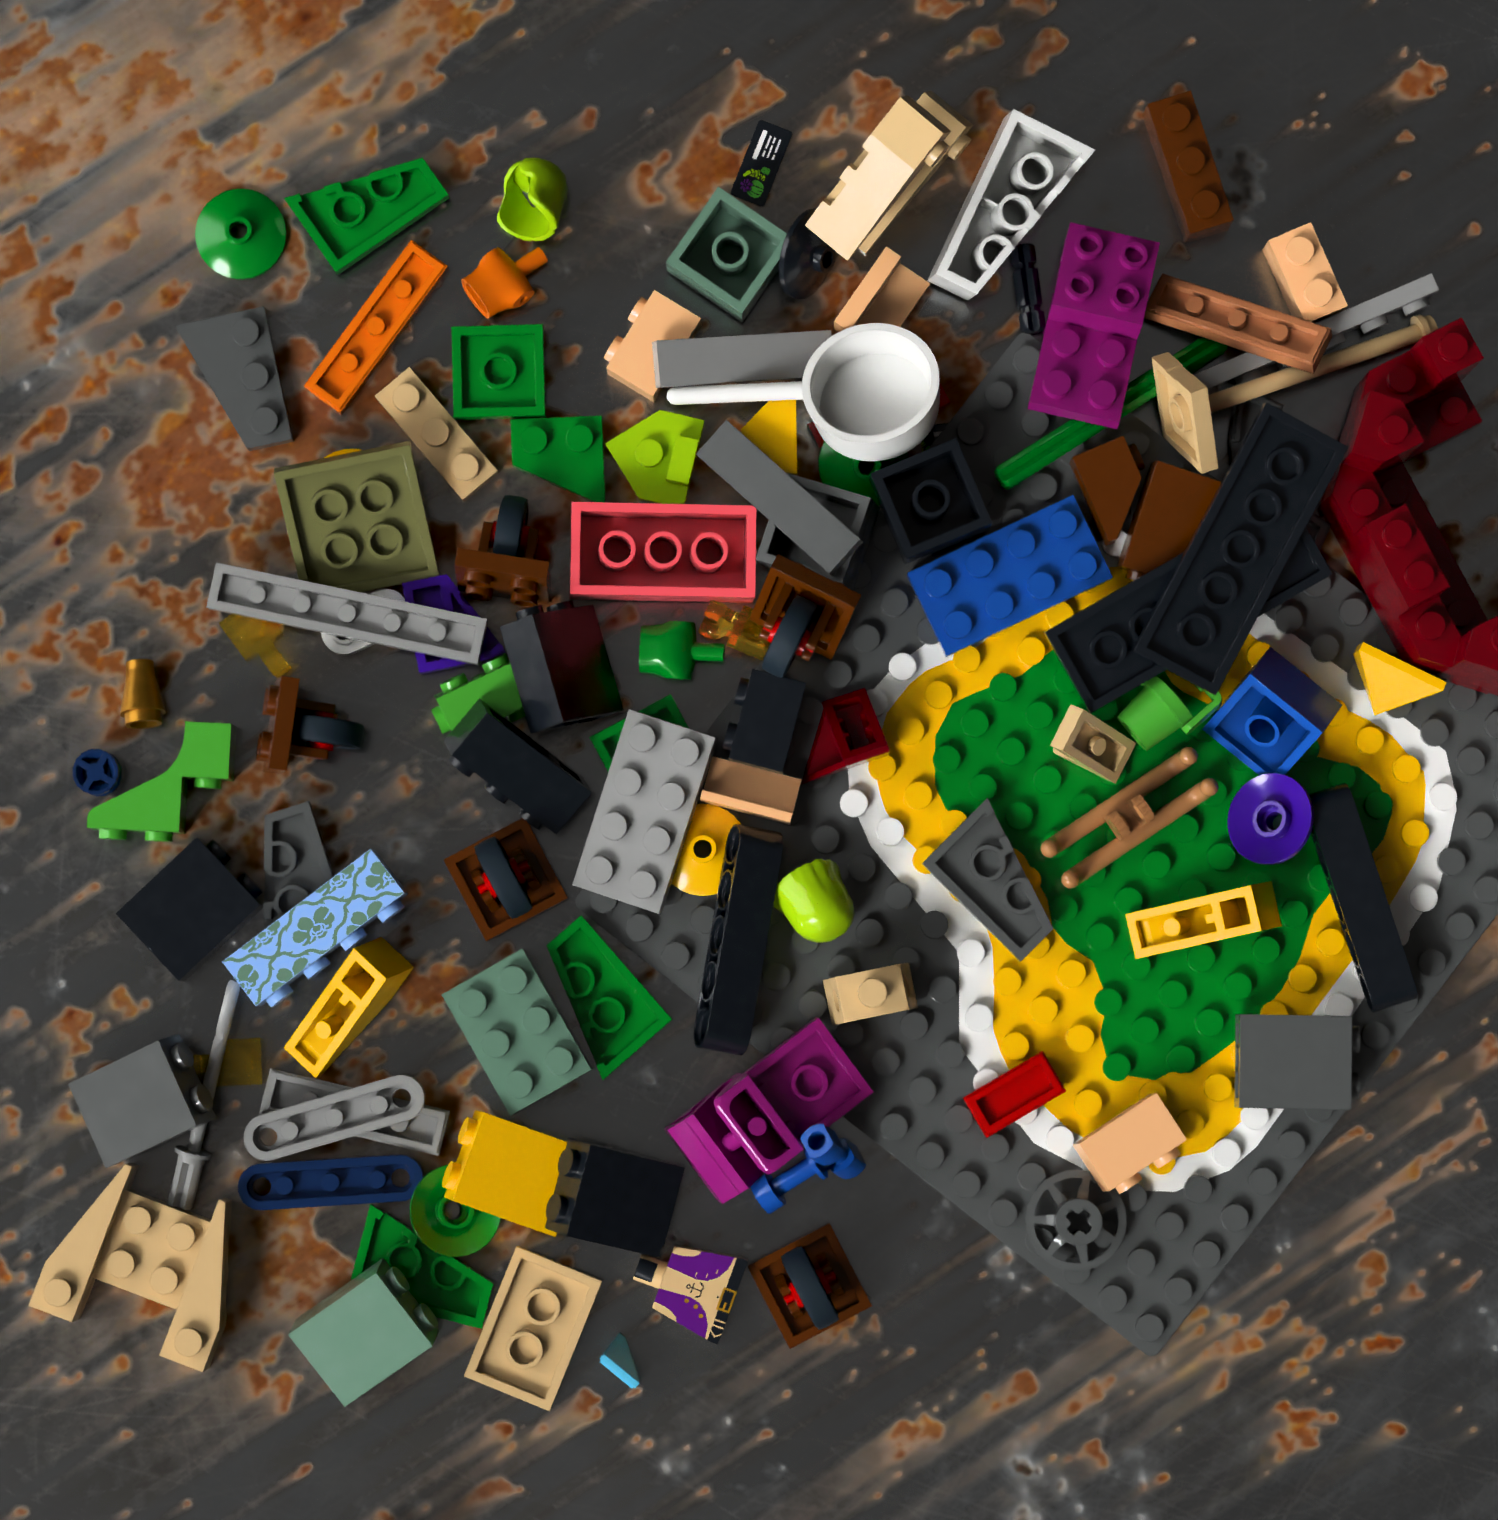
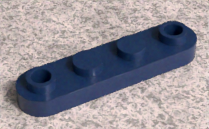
M403 1154L260 1163L248 1167L241 1174L238 1181V1193L243 1203L255 1210L400 1202L412 1198L416 1186L424 1177V1172L416 1159ZM397 1169H404L409 1173L410 1180L406 1186L401 1187L394 1183L393 1174ZM261 1177L268 1179L271 1183V1190L267 1195H260L255 1190V1183Z

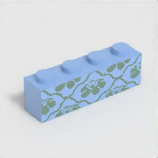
M369 849L227 957L222 963L255 1006H262L267 1002L273 1008L294 992L290 987L292 982L303 974L309 980L330 965V961L327 959L330 953L340 946L346 952L362 941L368 935L363 928L372 921L379 918L382 923H385L405 907L400 900L407 896L408 893L376 850Z

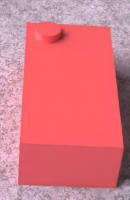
M572 502L570 516L569 599L752 603L755 599L757 509L753 505Z

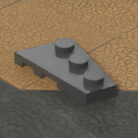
M264 306L174 325L249 451L294 442L267 312Z
M987 798L922 865L1021 962L1053 930V927Z
M310 801L264 815V929L334 877Z

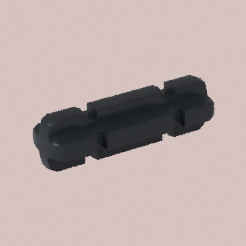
M1030 243L1018 244L1010 253L1012 267H1016L1013 278L1017 308L1022 311L1019 314L1020 330L1025 334L1039 333L1044 331L1046 324L1044 311L1040 310L1043 302L1038 268H1034V264L1037 261L1035 246Z

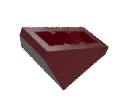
M865 688L821 702L823 712L801 785L888 756L890 750Z

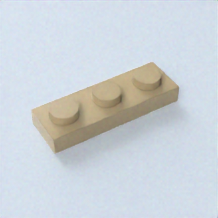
M410 367L375 395L378 402L463 502L499 473Z

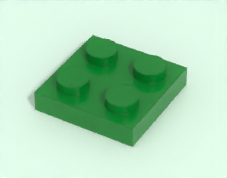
M543 324L451 327L454 420L546 418Z

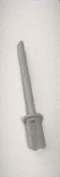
M230 980L226 987L216 1027V1035L213 1040L202 1084L210 1092L212 1100L240 992V985L233 980ZM207 1123L191 1130L188 1146H175L174 1151L178 1154V1160L167 1201L169 1206L179 1207L183 1210H191L193 1208L205 1160L211 1159V1153L201 1149Z

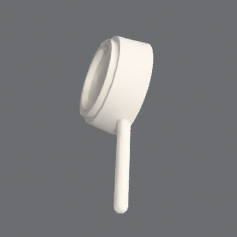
M866 323L846 328L823 342L809 359L802 381L672 387L668 390L666 397L673 405L803 399L805 407L819 434L832 449L856 460L883 461L907 453L920 444L929 434L939 412L940 378L934 354L928 345L916 334L892 324Z

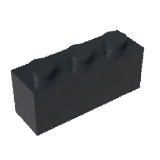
M480 698L444 740L452 755L449 761L455 768L467 777L476 773L486 781L484 788L493 797L504 804L508 799L521 807V810L518 812L520 816L538 830L544 825L557 834L592 793L582 776Z

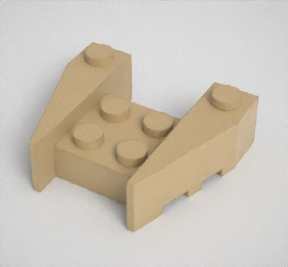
M932 90L924 92L917 102L910 96L900 97L862 147L865 150L854 163H850L839 177L841 180L827 198L820 203L805 226L847 261L858 248L866 254L948 157L956 160L971 141V138L966 134L973 124Z
M136 1163L125 1164L46 1260L28 1306L69 1322H74L81 1319L96 1279L176 1309L159 1356L204 1372L211 1366L226 1326V1295L229 1276L228 1252L232 1200L228 1198L219 1199L212 1219L179 1207L169 1206L167 1202L132 1190L131 1186L139 1165Z

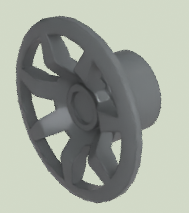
M1066 1170L1054 1174L1037 1187L1027 1206L1025 1222L1029 1241L1035 1251L1045 1261L1063 1270L1087 1271L1100 1266L1116 1253L1125 1235L1127 1225L1126 1210L1123 1200L1115 1188L1111 1191H1106L1112 1198L1110 1201L1098 1205L1088 1201L1090 1181L1097 1184L1089 1171ZM1065 1179H1082L1076 1198L1067 1199L1054 1186V1184ZM1049 1190L1058 1206L1055 1214L1035 1215L1039 1199L1044 1192ZM1116 1207L1118 1226L1117 1232L1113 1236L1102 1228V1215ZM1034 1223L1055 1227L1057 1235L1047 1249L1038 1240ZM1096 1238L1111 1243L1102 1255L1088 1261L1087 1244L1093 1242ZM1067 1242L1075 1245L1080 1262H1065L1054 1257L1053 1254Z

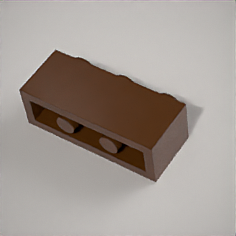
M1191 90L1147 104L1142 116L1184 243L1187 244L1229 230L1234 219Z

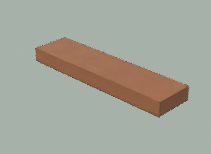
M1163 273L1147 302L1145 311L1146 319L1312 374L1315 373L1332 338L1331 328Z

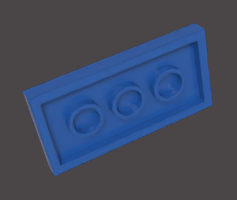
M1074 495L907 573L911 586L945 657L1113 578Z

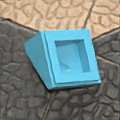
M619 1333L600 1356V1363L630 1388H636L641 1378L627 1339Z

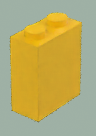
M475 1110L473 1117H466L461 1126L458 1143L462 1144L457 1161H451L444 1173L442 1187L446 1188L444 1198L556 1237V1232L545 1228L547 1221L546 1207L555 1191L559 1176L558 1162L561 1153L566 1149L567 1142Z

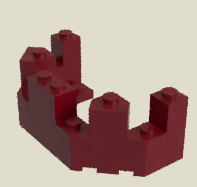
M1461 317L1420 338L1409 351L1370 370L1356 385L1351 401L1352 405L1339 441L1348 446V449L1323 494L1320 509L1327 522L1332 524L1331 529L1402 661L1431 675L1450 680L1451 683L1485 694L1491 693L1498 696V616L1490 620L1487 619L1404 466V463L1483 422L1461 381L1484 357Z

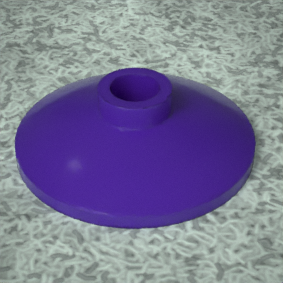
M1278 773L1259 775L1244 784L1231 802L1227 819L1230 840L1235 849L1244 858L1261 865L1283 863L1295 856L1306 844L1314 823L1313 804L1306 789L1295 779ZM1282 815L1280 826L1274 830L1273 821L1275 817Z

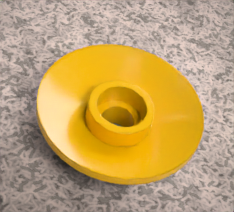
M697 804L672 881L676 888L697 896L717 894L728 834L734 824H741L733 814L716 805ZM705 840L711 844L712 851L708 857L699 858L695 855L694 845L698 841Z

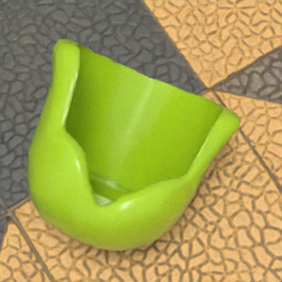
M538 157L524 158L514 163L504 178V197L497 214V222L500 227L507 233L525 241H542L555 234L568 194L567 180L562 170L553 162ZM523 192L528 193V198L530 202L536 207H532L526 197L523 195Z
M821 858L815 859L811 863H805L794 871L789 872L777 883L774 907L786 917L795 931L803 938L816 943L830 942L843 935L851 926L855 915L853 902L841 879L839 866L831 859L824 860Z

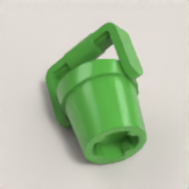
M1155 676L1141 684L1144 688L1117 716V719L1128 734L1144 750L1148 751L1179 728L1186 735L1190 734L1220 708L1222 698L1219 691L1216 695H1213L1196 686L1200 692L1204 691L1212 702L1193 717L1169 686L1159 677Z

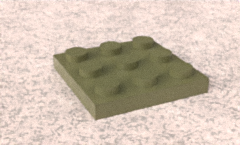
M410 441L274 468V477L299 580L356 592H365L439 576V567Z

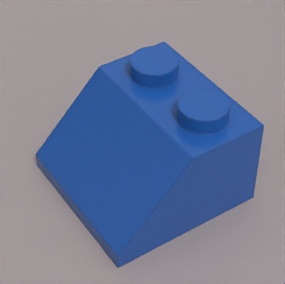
M1269 647L1202 730L1258 775L1268 773L1285 775L1324 732L1342 704L1273 648Z

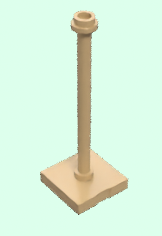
M1418 314L1411 317L1410 326L1323 355L1314 374L1294 367H1288L1212 394H1208V387L1195 375L1187 371L1169 352L1151 357L1163 438L1201 474L1218 469L1211 413L1415 344L1420 338L1437 330V324L1431 315L1423 316Z

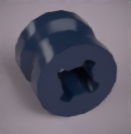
M90 749L83 752L75 760L72 768L73 779L76 785L83 792L97 797L114 793L120 787L123 780V767L120 761L113 754L100 749Z

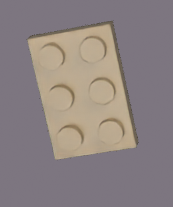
M516 1246L464 1377L550 1411L603 1280Z

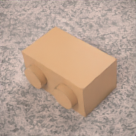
M1311 222L1268 240L1263 248V252L1291 316L1316 323L1347 308L1348 304Z
M656 290L653 291L648 300L644 297L638 300L628 317V320L633 325L625 338L617 335L604 356V359L609 361L606 367L609 376L652 402L656 401L663 389L656 388L652 342L657 340L695 338L702 326L700 317Z
M1152 1093L1074 1143L1073 1147L1103 1192L1111 1191L1115 1188L1121 1194L1142 1180L1138 1172L1151 1163H1154L1158 1169L1179 1156L1181 1153L1177 1146L1187 1139L1158 1094Z

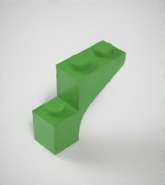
M185 721L183 744L172 766L163 774L91 809L87 816V828L99 830V839L127 840V831L145 832V841L173 842V834H185L188 779L194 780V788L222 789V781H234L237 727L231 723Z

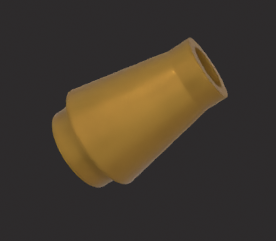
M151 659L127 661L120 716L125 718V726L131 729H149L162 725V715L166 713V709L155 675L154 661Z

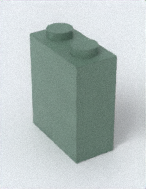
M384 1258L299 1316L288 1333L289 1337L344 1407L431 1348L439 1333L438 1321L433 1311L426 1304H419L409 1291L410 1285L405 1275L397 1267L391 1268Z

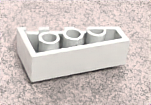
M1013 109L1003 118L927 281L967 301L977 295L1015 249L1016 245L1042 216L1043 212L1070 182L1075 173L1093 154L1095 149Z

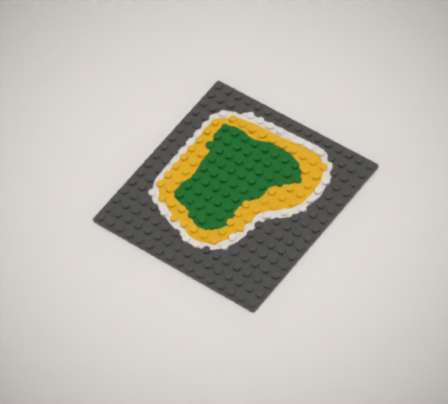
M1023 332L1013 340L929 447L930 449L954 438L957 439L991 518L992 525L990 529L905 565L884 514L880 510L853 590L861 594V598L832 660L816 652L813 653L809 661L796 655L788 672L784 675L786 678L805 682L806 688L783 775L803 779L823 712L821 702L865 688L887 741L890 750L888 756L800 785L790 825L723 808L733 814L741 825L782 833L783 854L778 882L789 872L794 871L805 863H811L815 859L822 858L834 861L839 866L841 879L852 899L855 913L851 926L843 935L830 942L816 943L800 936L786 917L773 906L749 1043L766 1056L815 1017L819 1018L874 1091L843 1115V1117L1148 1356H1155L1165 1346L1346 1111L1333 1109L1234 1107L1235 1014L1352 1016V1026H1359L1360 1050L1358 1054H1352V1072L1359 1073L1361 1092L1498 915V696L1451 683L1450 680L1435 676L1447 682L1443 691L1374 715L1353 653L1357 645L1365 642L1400 660L1402 659L1368 596L1330 566L1332 575L1257 617L1218 690L1223 704L1245 675L1271 647L1342 704L1324 732L1285 775L1298 781L1308 794L1346 783L1355 801L1418 996L1417 999L1373 1013L1365 999L1311 834L1304 847L1295 856L1275 865L1254 863L1244 858L1233 846L1227 828L1231 802L1244 784L1259 775L1202 730L1215 712L1190 734L1186 735L1179 728L1148 751L1144 750L1128 734L1117 719V716L1144 686L1139 685L1090 713L1136 742L1116 784L1053 752V747L1050 744L1070 704L1087 712L1088 710L1043 632L1131 582L1125 579L1127 570L1116 566L1151 462L1158 460L1217 481L1219 480L1208 472L1201 474L1165 438L1134 414L1129 413L1120 419L1118 429L1105 428L1011 489H1004L995 477L994 471L996 467L1071 420L1027 409L1042 343L1030 334ZM1124 436L1127 445L1134 443L1137 446L1145 469L1139 471L1142 478L1115 543L1105 547L1069 462L1072 457ZM1074 495L1113 578L945 657L911 586L907 573ZM762 660L755 670L766 672L762 669ZM1168 670L1157 675L1179 697L1193 717L1212 702L1204 691L1200 692L1194 684ZM736 694L705 732V734L718 738L713 756L729 760L730 750L722 749L729 722L738 724L742 706L734 704ZM1183 748H1194L1198 754L1197 761L1144 796V800H1146L1154 813L1206 778H1213L1217 781L1219 785L1217 793L1075 888H1066L1061 882L1062 874L1115 839L1116 836L1105 822L1052 858L1045 857L1041 853V844ZM699 797V800H698V803H697V804H708V803L701 802L700 797ZM987 798L1053 927V930L1021 962L922 865ZM1282 815L1275 817L1273 821L1274 830L1280 826ZM701 840L694 845V853L697 857L706 858L711 854L712 846L709 842ZM1272 881L1282 926L1135 959L1125 914ZM671 884L662 914H657L585 889L581 890L575 899L576 907L697 1003L699 1002L717 894L709 896L692 895L679 890ZM901 963H909L918 1008L832 1025L823 980ZM1043 1051L1066 1092L986 1138L964 1102L963 1097ZM1157 1093L1187 1139L1177 1146L1181 1154L1158 1169L1154 1163H1151L1138 1172L1142 1177L1140 1182L1119 1194L1126 1210V1231L1122 1244L1107 1262L1087 1271H1068L1051 1265L1035 1251L1026 1231L1025 1217L1032 1194L1044 1180L1054 1174L1066 1170L1089 1171L1073 1147V1144L1148 1094ZM1065 1179L1054 1184V1186L1067 1199L1076 1198L1082 1179ZM1090 1181L1088 1201L1098 1205L1112 1200L1110 1195L1106 1191L1103 1192L1098 1184ZM1049 1190L1044 1192L1039 1199L1035 1215L1055 1214L1058 1206ZM1116 1207L1102 1215V1228L1115 1236L1118 1226ZM1034 1223L1037 1238L1041 1245L1047 1249L1057 1235L1055 1227ZM1096 1238L1093 1242L1087 1244L1088 1261L1102 1255L1111 1243ZM1067 1242L1053 1254L1054 1257L1065 1262H1080L1075 1245Z

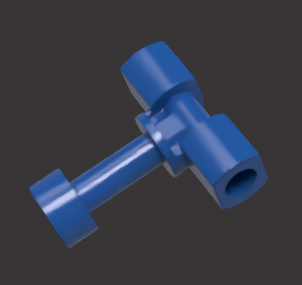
M824 1124L813 1125L800 1138L805 1147L806 1159L774 1179L766 1173L761 1175L751 1186V1190L761 1207L768 1214H771L786 1204L785 1193L815 1174L822 1180L828 1178L827 1171L831 1169L834 1174L842 1179H851L858 1176L865 1169L866 1163L857 1146L845 1138L839 1139L836 1132Z

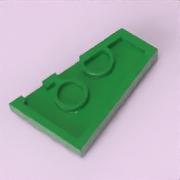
M422 157L371 172L365 177L344 183L337 182L324 186V189L303 195L299 193L284 199L335 273L339 275L450 197Z
M582 915L546 945L602 1080L608 1077L673 1020Z
M370 1204L351 1280L384 1258L391 1268L397 1267L405 1275L410 1285V1293L419 1304H426L437 1318L482 1329L494 1282L456 1257L443 1256L433 1252L419 1240L414 1230L377 1206Z

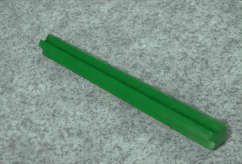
M1201 337L1172 356L1192 374L1224 354L1228 346ZM1153 368L1128 383L1121 418L1157 396ZM1071 419L998 465L994 471L995 477L1004 489H1011L1107 427Z

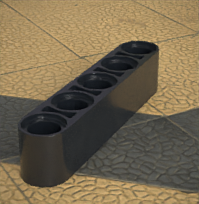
M1342 783L1309 794L1314 809L1311 837L1371 1012L1374 1013L1417 999L1416 985L1348 785Z
M734 824L728 834L694 1025L693 1039L697 1048L740 1056L748 1048L783 854V836L778 831Z

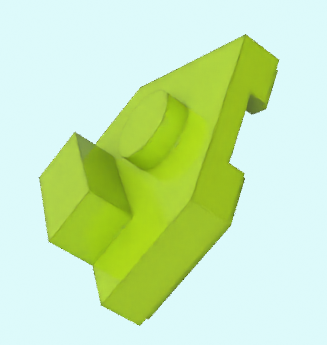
M659 410L605 443L639 500L659 504L686 503L705 420Z

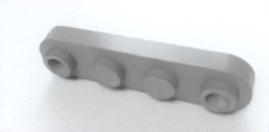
M396 1075L259 1115L248 1123L244 1131V1144L253 1157L259 1160L270 1161L415 1118L422 1111L426 1099L425 1091L421 1083L414 1077ZM399 1089H405L411 1095V1101L405 1107L398 1106L394 1101V1095ZM265 1128H271L277 1134V1140L272 1146L265 1145L261 1140V1133Z

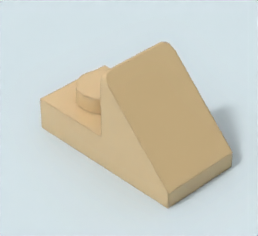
M1070 704L1050 746L1053 747V752L1056 755L1116 784L1136 742L1086 710Z

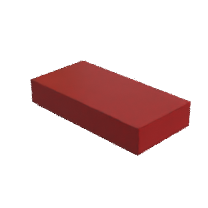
M1041 1051L964 1096L963 1100L984 1136L988 1138L1066 1092V1089L1046 1055Z

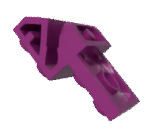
M1070 222L1058 268L1055 292L1052 293L1027 409L1118 429L1137 339L1143 325L1160 242Z
M815 1017L743 1074L735 1073L666 1126L664 1130L716 1200L724 1204L749 1189L763 1173L772 1174L803 1151L802 1147L804 1145L800 1138L809 1127L816 1124H824L829 1127L874 1091L821 1020Z

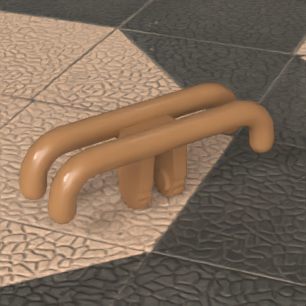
M1183 748L1041 844V853L1045 857L1052 858L1105 822L1116 836L1115 839L1062 874L1061 882L1066 888H1075L1217 793L1219 789L1217 781L1213 778H1206L1154 813L1146 800H1144V796L1197 761L1198 754L1194 748Z

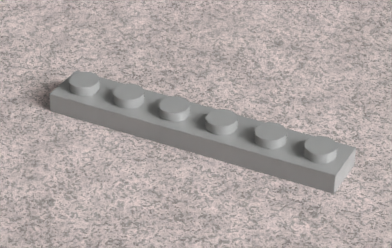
M1432 273L1316 322V324L1331 328L1332 338L1325 351L1346 342L1344 334L1361 327L1363 334H1366L1388 324L1387 315L1402 309L1405 316H1408L1430 306L1428 298L1432 297L1439 290ZM1246 352L1199 372L1195 376L1208 387V394L1218 392L1219 387L1235 381L1236 385L1262 377L1263 375L1260 370L1277 363L1279 370L1290 366Z
M217 562L206 606L210 610L479 665L488 619Z

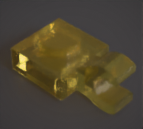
M710 600L704 613L706 617H704L698 630L702 636L709 639H719L728 636L729 639L726 646L762 661L771 644L759 638L763 626L749 620L753 608L744 605L741 612L738 613L719 601Z
M230 614L219 623L247 662L259 655L269 671L277 679L292 669L274 644L284 636V633L276 623Z
M261 1038L227 1039L217 1086L263 1084ZM210 1054L193 1055V1066L196 1073L206 1072Z

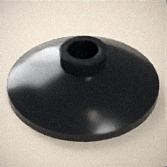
M814 208L806 210L793 222L781 249L779 260L780 283L784 292L795 299H806L814 294L825 280L835 262V250L805 226L816 209Z

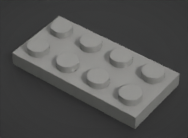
M628 710L575 874L573 886L657 914H662L718 741L717 737L635 710Z

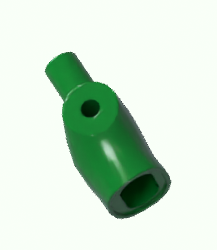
M668 621L662 624L641 626L639 645L640 673L658 675L672 680H692L696 661L724 662L725 643L697 642L695 622Z

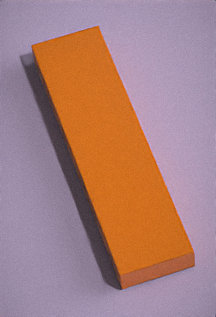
M410 240L305 383L304 388L342 415L444 277L449 267L413 240Z

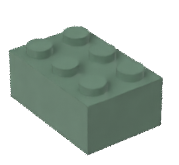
M525 949L518 950L442 994L510 1116L515 1115L593 1070Z

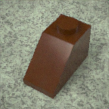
M1124 436L1072 457L1069 462L1105 547L1115 543L1142 478L1139 471L1145 469L1137 446L1134 443L1127 445Z

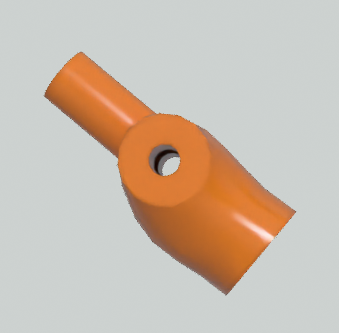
M497 247L482 257L477 268L471 274L461 279L462 287L478 311L488 319L504 310L515 309L528 302L535 292L526 276L546 264L548 259L543 250L537 247L514 262L504 250Z

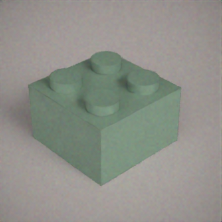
M718 187L666 261L667 272L743 322L779 270L781 249L787 233Z

